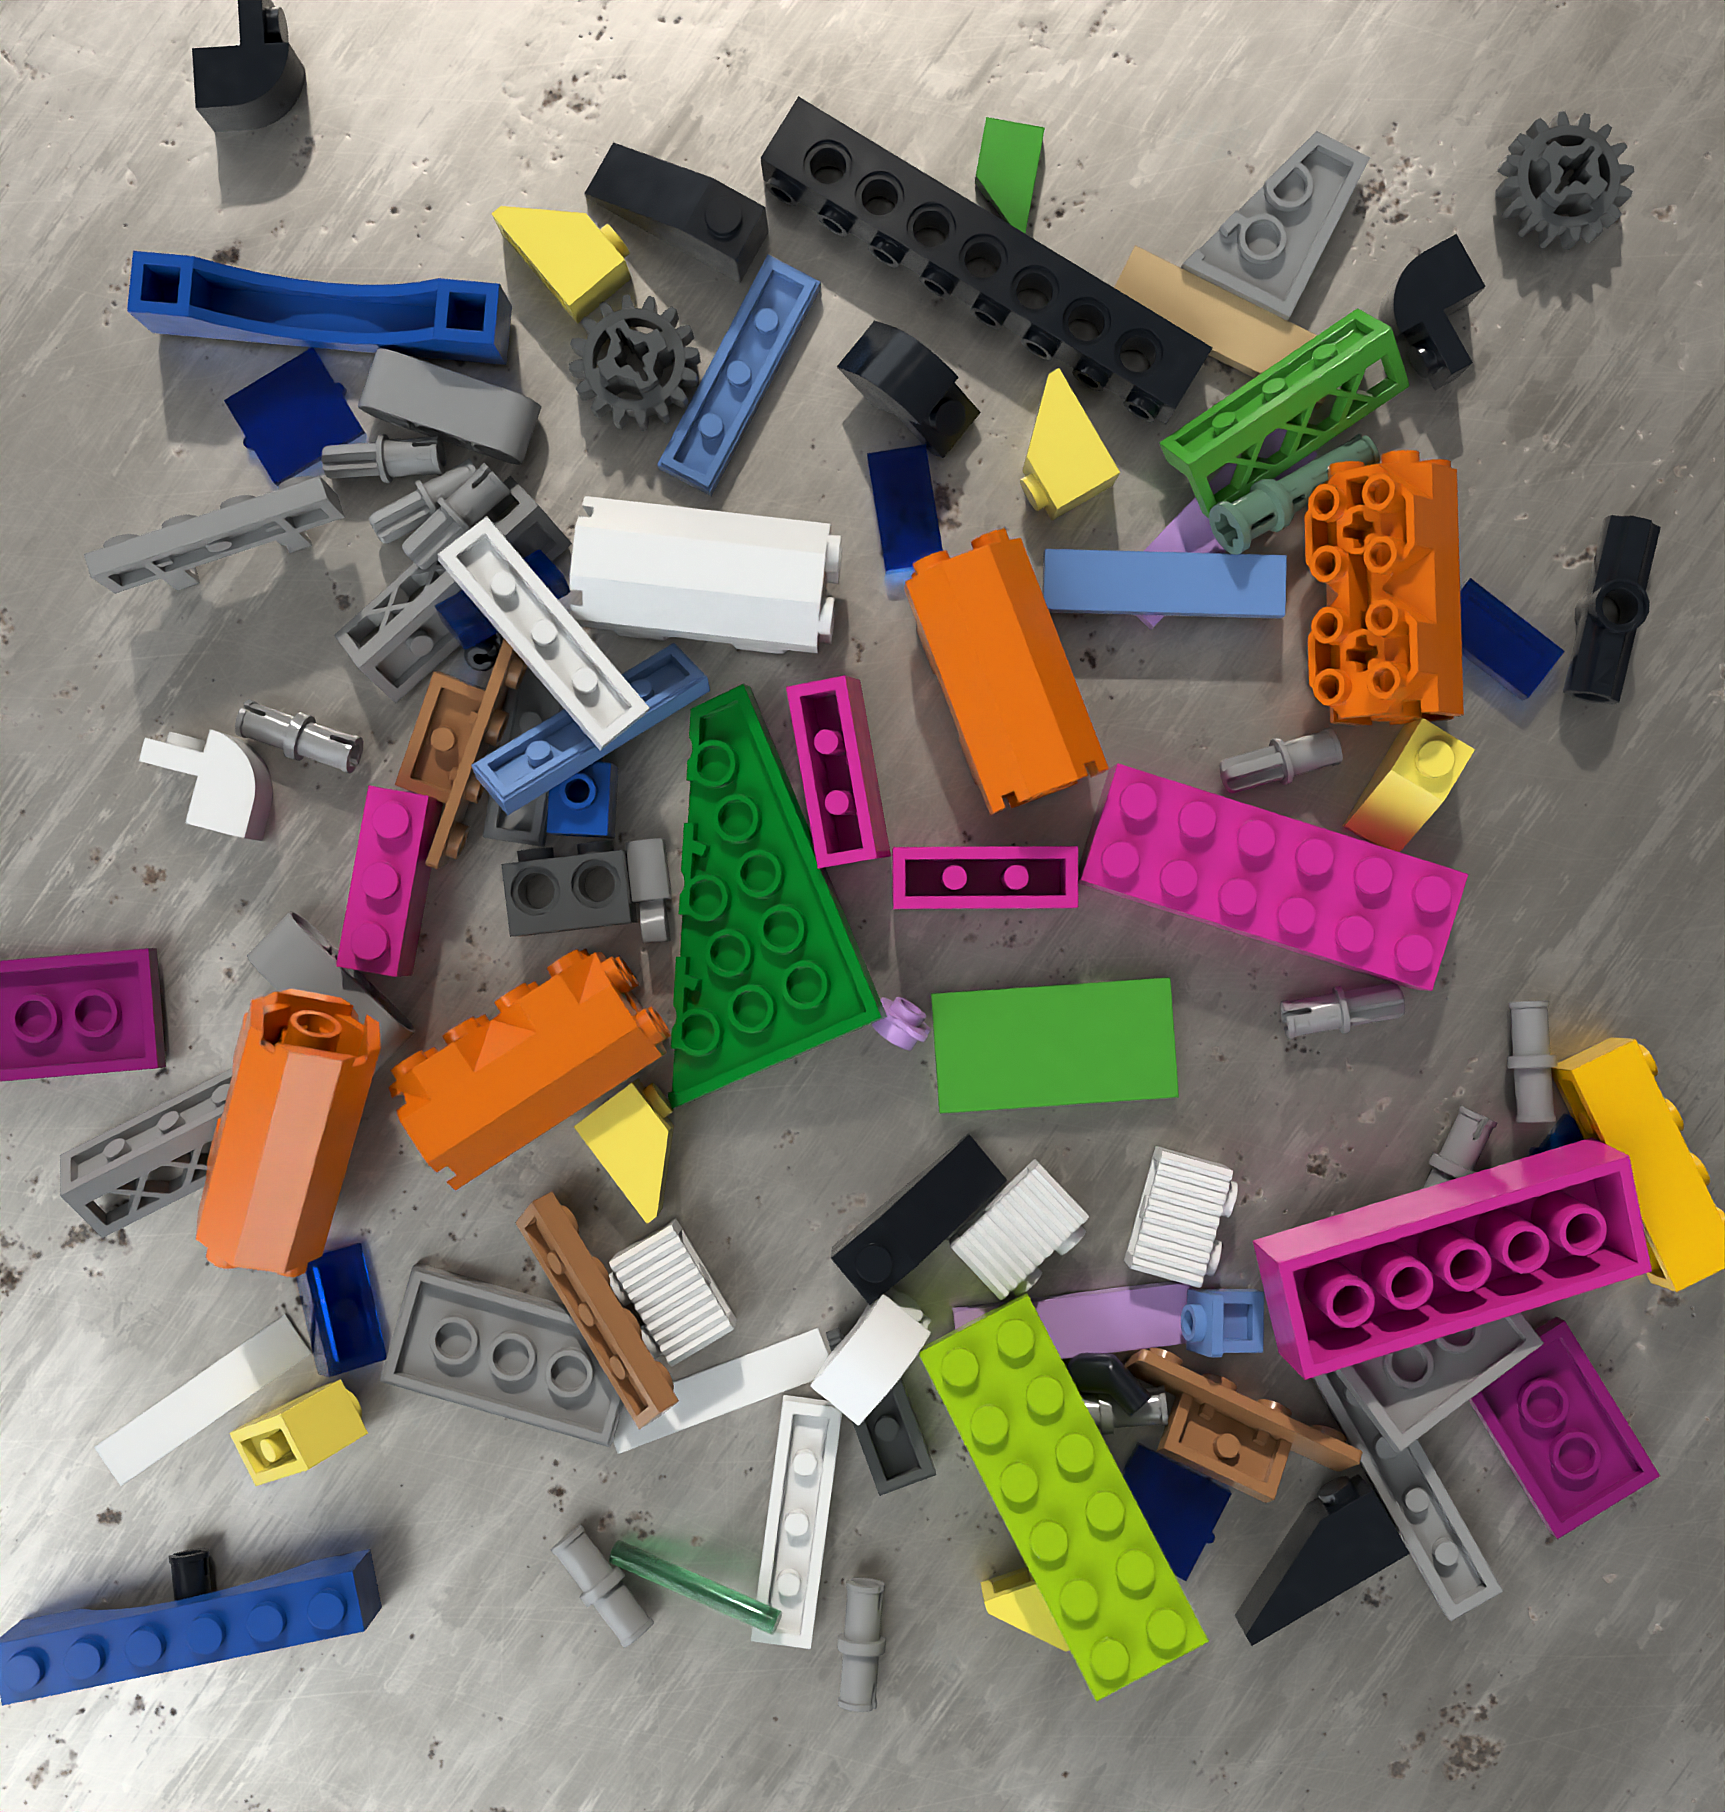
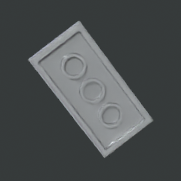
M418 1262L413 1265L380 1382L611 1447L624 1404L564 1304Z

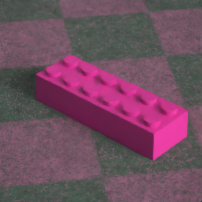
M1119 763L1108 771L1078 866V884L1410 989L1426 991L1433 990L1469 875Z
M1593 1137L1253 1240L1278 1353L1304 1380L1652 1271L1630 1157Z

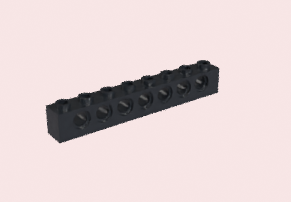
M799 96L760 158L763 180L767 182V189L776 198L791 206H796L800 202L817 212V218L821 224L833 233L842 237H847L851 233L868 243V250L884 264L894 268L899 267L900 263L920 275L919 281L932 293L946 299L952 294L971 306L970 312L983 324L993 329H1000L1003 325L1022 337L1021 343L1031 353L1045 360H1052L1054 356L1074 368L1072 374L1078 381L1096 391H1103L1104 388H1107L1125 399L1123 402L1125 408L1144 421L1154 422L1155 419H1158L1167 424L1213 348ZM825 166L836 167L844 174L839 181L832 184L821 183L813 175L818 169ZM885 197L892 201L895 207L885 215H875L866 210L864 205L871 198ZM933 227L939 229L945 235L946 240L937 246H925L916 239L915 234L923 228ZM975 258H985L995 265L997 272L990 277L979 278L968 271L966 264ZM1024 289H1037L1046 296L1048 304L1040 309H1030L1021 304L1017 294ZM1077 319L1088 320L1096 326L1099 336L1093 340H1080L1071 333L1068 324ZM1127 350L1140 351L1148 359L1149 369L1142 372H1134L1127 369L1121 361L1120 354Z

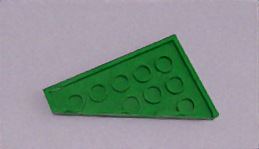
M741 684L690 709L689 739L692 743V753L687 761L686 781H690L688 823H684L681 872L684 876V888L679 896L678 913L682 915L680 957H676L673 1006L676 1010V1023L671 1032V1049H674L672 1091L668 1092V1100L672 1109L686 1105L887 1017L826 868L818 869L811 831L752 689L745 684Z

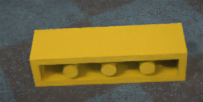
M1610 1037L1557 1063L1558 1067H1551L1552 1077L1582 1140L1593 1137L1630 1157L1652 1268L1651 1272L1646 1273L1650 1283L1678 1292L1725 1269V1213L1715 1206L1706 1187L1710 1184V1177L1704 1164L1695 1154L1690 1153L1681 1135V1131L1684 1130V1123L1679 1111L1671 1101L1663 1097L1654 1078L1658 1075V1069L1650 1052L1643 1045L1638 1044L1636 1039Z

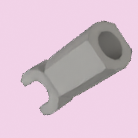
M656 838L625 842L631 897L633 903H639L643 943L650 944L670 941L665 900L672 899L665 839Z

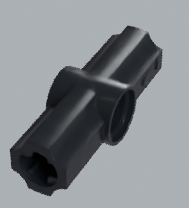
M1610 515L1603 520L1587 592L1579 599L1575 607V622L1578 630L1563 693L1572 696L1574 699L1606 704H1617L1620 702L1636 630L1645 622L1649 613L1650 601L1646 588L1661 529L1660 526L1652 523V520L1632 515ZM1605 597L1613 599L1619 606L1620 620L1618 624L1609 621L1604 615L1602 607Z

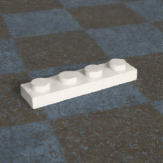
M487 516L438 553L440 564L600 751L648 712L649 706Z
M789 1395L783 1396L751 1641L811 1649L842 1412L827 1400Z

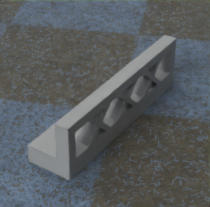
M509 476L503 483L510 489L511 493L508 496L506 495L487 512L482 519L487 516L535 574L538 575L572 543L528 493ZM516 500L520 503L505 518L497 521V517ZM437 559L428 569L424 570L413 563L334 636L358 669L390 699L397 703L467 639L482 612ZM421 586H425L419 596L412 602H408L410 596ZM380 626L378 633L361 647L358 644L372 630Z
M233 1068L61 1154L60 1196L104 1238L203 1188L206 1181L209 1153H201L204 1144L212 1141L217 1120L222 1117ZM160 1166L184 1168L181 1176L169 1182L147 1180L148 1173ZM107 1193L130 1195L129 1202L108 1213H105L93 1201Z

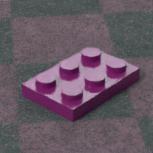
M157 948L0 961V1082L166 1067Z
M1556 1316L1534 1330L1544 1344L1472 1397L1469 1402L1546 1528L1556 1539H1559L1660 1477V1474L1565 1320Z

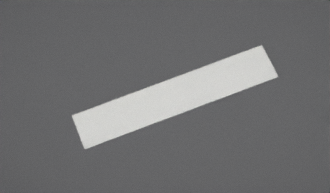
M283 1315L94 1448L119 1485L122 1486L312 1353L287 1316Z
M819 1328L673 1382V1392L679 1402L640 1430L625 1405H623L613 1440L617 1453L620 1454L813 1381L829 1356Z

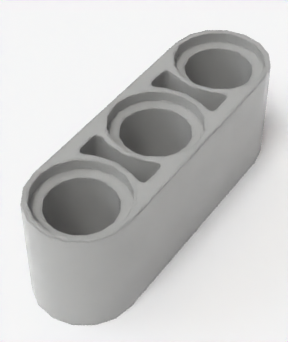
M381 348L376 351L358 403L359 409L380 420L427 436L440 435L445 442L517 465L523 464L542 407L534 400L514 391Z
M290 911L247 955L248 960L257 971L279 992L287 989H296L341 997L354 1006L353 1009L359 1016V1022L363 1025L366 1014L378 1021L380 1024L381 1049L374 1074L415 1033V1029L410 1021L358 970L336 966L338 950L316 928L295 912Z

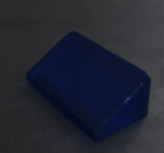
M361 1243L323 1251L322 1257L309 1262L306 1272L297 1276L296 1281L317 1372L319 1375L332 1377L386 1360L387 1355Z

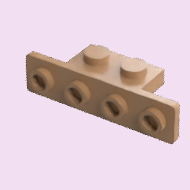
M503 639L486 689L439 671L433 672L395 782L396 786L421 795L437 798V801L446 804L425 863L426 866L435 869L446 865L450 858L458 860L465 847L470 826L462 822L470 801L477 804L485 790L476 779L471 765L486 756L489 745L498 747L509 720V713L502 711L509 687L518 690L528 667L505 639Z
M1160 1348L1141 1349L1129 1357L1125 1363V1366L1134 1377L1155 1387L1164 1386L1166 1392L1176 1396L1168 1417V1426L1164 1428L1156 1452L1264 1503L1275 1499L1290 1450L1337 1472L1360 1464L1363 1452L1346 1444L1347 1438L1341 1432L1323 1425H1312L1310 1427L1291 1418V1410L1280 1403L1267 1399L1255 1401L1236 1392V1384L1222 1376L1205 1373L1202 1376L1182 1367V1359L1169 1351Z

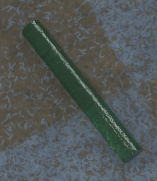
M618 1540L610 1553L609 1563L773 1635L780 1623L782 1611L626 1542Z

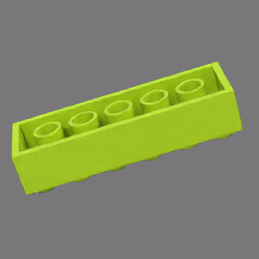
M1025 1292L1021 1296L924 1345L918 1354L1096 1702L1209 1642L1028 1294Z

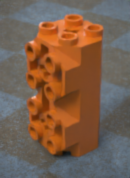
M1415 450L1386 452L1381 455V463L1367 466L1359 461L1330 464L1328 466V480L1324 484L1317 486L1308 500V511L1304 515L1306 564L1310 567L1311 574L1318 581L1326 583L1327 607L1321 608L1315 615L1311 623L1312 631L1308 635L1309 685L1313 688L1314 696L1323 705H1329L1330 723L1371 726L1372 721L1389 722V725H1406L1421 718L1429 722L1448 721L1454 719V716L1464 715L1457 469L1451 468V461L1446 459L1420 461V453Z
M1005 528L977 537L971 541L973 550L950 558L948 551L944 550L914 562L915 572L911 575V579L905 581L904 587L917 622L916 630L932 672L938 677L960 735V746L975 785L979 786L990 816L1000 813L1006 808L1003 802L1004 798L1008 799L1012 809L1078 784L1077 780L1089 775L1092 778L1109 769L1022 539L1009 540Z
M586 948L581 951L575 949L546 968L552 978L540 986L536 981L528 985L525 982L496 1000L494 1003L499 1009L500 1014L492 1020H489L486 1014L476 1019L473 1016L442 1036L448 1046L440 1051H437L435 1047L425 1052L420 1050L390 1070L396 1079L388 1087L391 1097L395 1098L404 1095L406 1104L396 1110L401 1124L426 1163L436 1173L448 1166L456 1174V1176L447 1181L455 1191L667 1053L662 1042L669 1038L671 1033L657 1010L653 1006L643 1009L633 994L632 990L639 986L631 969L620 955L616 958L611 956L607 959L602 952H595L590 955Z
M287 989L252 999L249 1011L243 1016L233 1056L232 1078L223 1114L217 1120L207 1159L206 1181L197 1217L196 1240L207 1247L206 1259L216 1267L224 1269L239 1267L275 1272L285 1277H297L306 1272L309 1262L323 1255L381 1049L379 1022L366 1014L363 1025L359 1022V1016L353 1009L354 1006L341 997Z

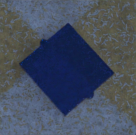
M313 347L224 400L246 436L243 440L244 446L251 451H255L276 486L322 460V449L324 447L348 444L366 433L344 397L347 393L346 388L339 382L335 383Z
M1137 1442L1121 1474L1174 1575L1187 1581L1206 1543L1214 1542L1215 1535L1213 1529L1232 1493L1219 1484Z

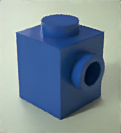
M602 757L550 789L548 795L547 833L555 836L615 839L618 767L612 763L603 762Z

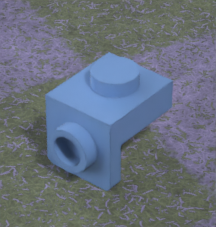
M1187 1289V1304L1183 1307L1181 1313V1330L1183 1337L1187 1341L1186 1350L1207 1357H1222L1223 1353H1263L1264 1291L1256 1289Z

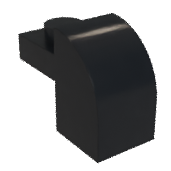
M238 0L240 45L192 48L195 108L214 132L252 130L271 125L284 117L292 109L301 94L305 79V67L288 42V27L284 11L281 7H275L272 0Z
M1457 234L1415 257L1387 290L1379 310L1378 320L1392 327L1397 344L1407 340L1410 345L1408 354L1413 368L1420 377L1429 379L1434 390L1455 380L1473 363L1450 323L1448 316L1469 305L1486 287Z
M874 320L837 365V368L872 406L895 414L931 454L941 458L946 456L981 413L956 385L955 382L959 377L925 345L896 327Z

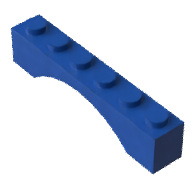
M133 251L127 312L152 333L368 353H376L377 349L381 348L413 357L507 365L512 305L499 283L444 278L386 285L327 283L259 273L195 256Z
M367 1549L313 1560L249 1583L182 1600L124 1609H74L21 1620L0 1637V1698L2 1706L365 1632L382 1608L371 1550Z

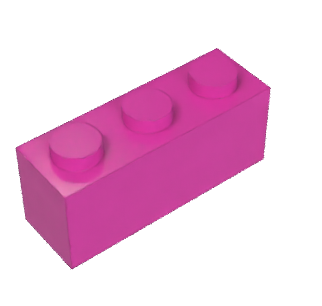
M844 675L786 687L818 869L890 857L891 852L860 679Z
M368 785L336 962L337 967L393 977L413 975L432 867L426 866L425 863L440 823L443 803L437 801V798Z
M1078 846L892 848V910L1078 908Z

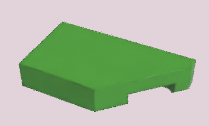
M986 117L975 184L985 199L992 203L1003 221L1026 233L1045 127Z

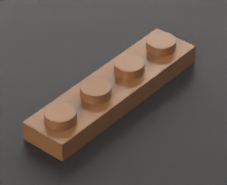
M552 1191L532 1201L515 1223L640 1430L679 1402L673 1392L674 1384L671 1375L662 1363L653 1359L642 1340L641 1327L636 1317L628 1309L621 1306L610 1287V1277L605 1266L598 1258L591 1256L580 1238L579 1226L573 1213L567 1207L560 1205Z

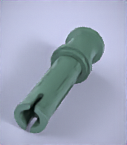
M1358 434L1336 449L1312 460L1277 481L1275 479L1259 480L1251 486L1250 493L1232 503L1221 501L1210 509L1209 522L1213 535L1224 550L1230 554L1238 555L1250 547L1251 540L1269 530L1279 532L1290 525L1294 513L1308 505L1309 497L1315 488L1328 480V466L1330 464L1345 461H1359L1365 463V466L1380 463L1378 448L1368 436L1362 437V434Z

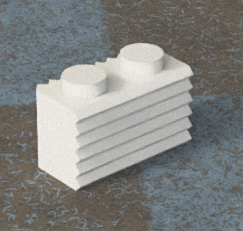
M1155 1146L1124 1262L1128 1267L1201 1288L1204 1275L1213 1276L1220 1260L1222 1242L1215 1239L1220 1216L1230 1217L1235 1206L1238 1184L1231 1181L1233 1170L1216 1162Z
M1034 1159L949 1239V1243L955 1253L1000 1300L1006 1298L1010 1292L1019 1297L1028 1291L1041 1277L1043 1272L1037 1266L1045 1258L1050 1256L1054 1250L1060 1256L1064 1255L1083 1238L1086 1230L1081 1224L1086 1222L1089 1216L1049 1172Z
M676 1218L621 1250L610 1260L609 1264L614 1271L609 1274L612 1290L624 1306L631 1303L634 1304L636 1311L641 1315L644 1322L640 1327L642 1339L646 1347L655 1358L664 1355L671 1367L735 1329L737 1323L735 1315Z

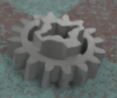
M1562 111L1558 112L1549 123V126L1541 118L1535 120L1526 131V135L1520 133L1508 147L1511 155H1507L1497 171L1509 178L1505 179L1495 191L1496 196L1511 198L1512 204L1502 214L1504 219L1514 218L1519 215L1524 221L1517 233L1521 238L1534 229L1540 232L1539 247L1546 248L1558 236L1563 249L1570 250L1580 240V236L1589 244L1603 232V227L1609 228L1619 219L1622 213L1618 207H1621L1631 197L1633 192L1620 184L1625 182L1634 173V166L1619 164L1617 158L1628 147L1625 142L1617 143L1613 146L1609 145L1606 141L1612 129L1609 124L1594 132L1589 129L1591 123L1590 114L1584 113L1574 125H1570L1566 112ZM1570 168L1573 169L1574 173L1567 180L1569 184L1559 194H1556L1555 189L1561 183L1560 178Z
M623 295L622 309L615 312L605 301L600 303L603 319L597 323L593 319L584 316L581 323L588 334L587 339L572 338L570 343L574 353L582 357V359L569 363V370L572 376L585 379L576 387L581 400L584 401L596 397L591 406L594 415L600 419L610 410L613 411V422L616 428L623 429L629 417L636 418L641 431L648 429L649 416L657 414L659 419L665 424L671 422L667 407L674 403L686 409L689 402L682 390L683 386L689 388L698 387L700 382L697 373L687 368L701 363L698 348L685 347L694 339L690 325L680 326L675 329L679 320L677 310L671 306L659 315L655 298L651 296L647 297L642 308H635L630 295ZM629 327H645L653 331L647 334L632 330ZM609 338L610 345L607 355L597 362L600 349ZM627 345L633 355L636 354L638 359L643 361L645 366L643 369L647 381H643L639 372H635L626 361L628 357L623 346ZM675 358L672 375L662 388L660 380L663 370L672 365L671 359ZM624 391L641 396L642 399L628 400L616 395Z

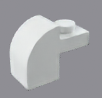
M211 729L209 730L206 745L204 740L174 732L168 733L166 743L144 738L139 758L140 762L197 776L186 824L244 839L262 841L272 804L273 788L269 770L255 749L236 737Z
M890 1288L874 1303L866 1306L856 1325L830 1353L810 1386L859 1426L915 1359L931 1334L927 1329L931 1319L922 1313L919 1305L910 1296L898 1293L893 1288Z

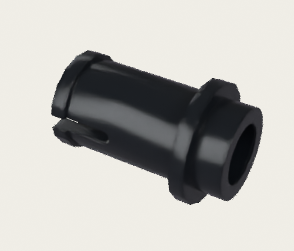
M208 1548L190 1549L168 1556L169 1564H171L174 1601L211 1593Z

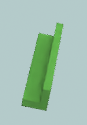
M1357 308L1159 442L1166 461L1187 476L1200 509L1207 518H1209L1210 509L1221 501L1232 503L1250 493L1251 486L1259 480L1274 479L1410 386L1392 327ZM1381 359L1387 377L1367 391L1358 390L1366 368ZM1328 394L1337 396L1329 417L1317 425L1308 423L1317 401ZM1278 428L1287 430L1279 451L1268 458L1258 457L1267 435ZM1226 463L1237 464L1230 484L1213 494L1207 476Z

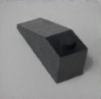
M614 142L584 193L587 199L741 283L769 233L765 206L712 177Z
M968 1133L832 1246L831 1259L867 1303L871 1305L883 1293H886L915 1269L994 1194L1007 1179Z
M1359 1474L1352 1478L1348 1476L1335 1478L1319 1489L1317 1493L1318 1498L1307 1503L1234 1615L1251 1646L1410 1554L1374 1490Z

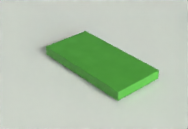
M1170 977L931 993L940 1114L1179 1097Z

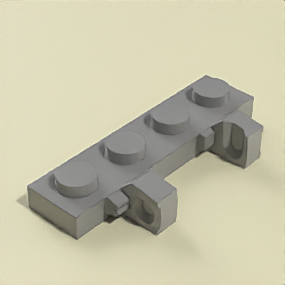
M297 476L283 481L278 486L279 490L258 497L251 495L236 496L224 501L218 510L200 516H176L166 520L162 524L161 529L140 536L135 534L115 536L104 542V548L86 553L84 557L90 577L115 594L158 579L164 580L178 591L200 583L196 570L197 566L275 540L282 546L287 545L289 553L310 547L312 543L306 530L344 518V513L338 495L321 476L315 478L311 476Z

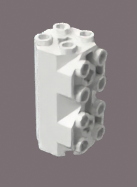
M589 496L584 497L582 507L588 516H578L575 525L570 568V590L582 591L583 606L570 604L571 616L580 627L614 630L618 636L666 641L670 637L730 643L740 650L784 654L788 650L818 653L819 643L832 644L836 609L834 607L835 598L826 597L827 583L839 584L842 536L832 535L831 524Z

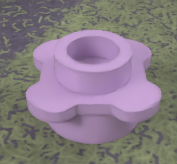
M882 997L881 1002L887 1017L872 1023L873 1028L892 1044L908 1051L913 1049L918 1040L925 1042L931 1031L930 1027L923 1022L926 1018L925 1013L904 998L896 997L894 1001Z

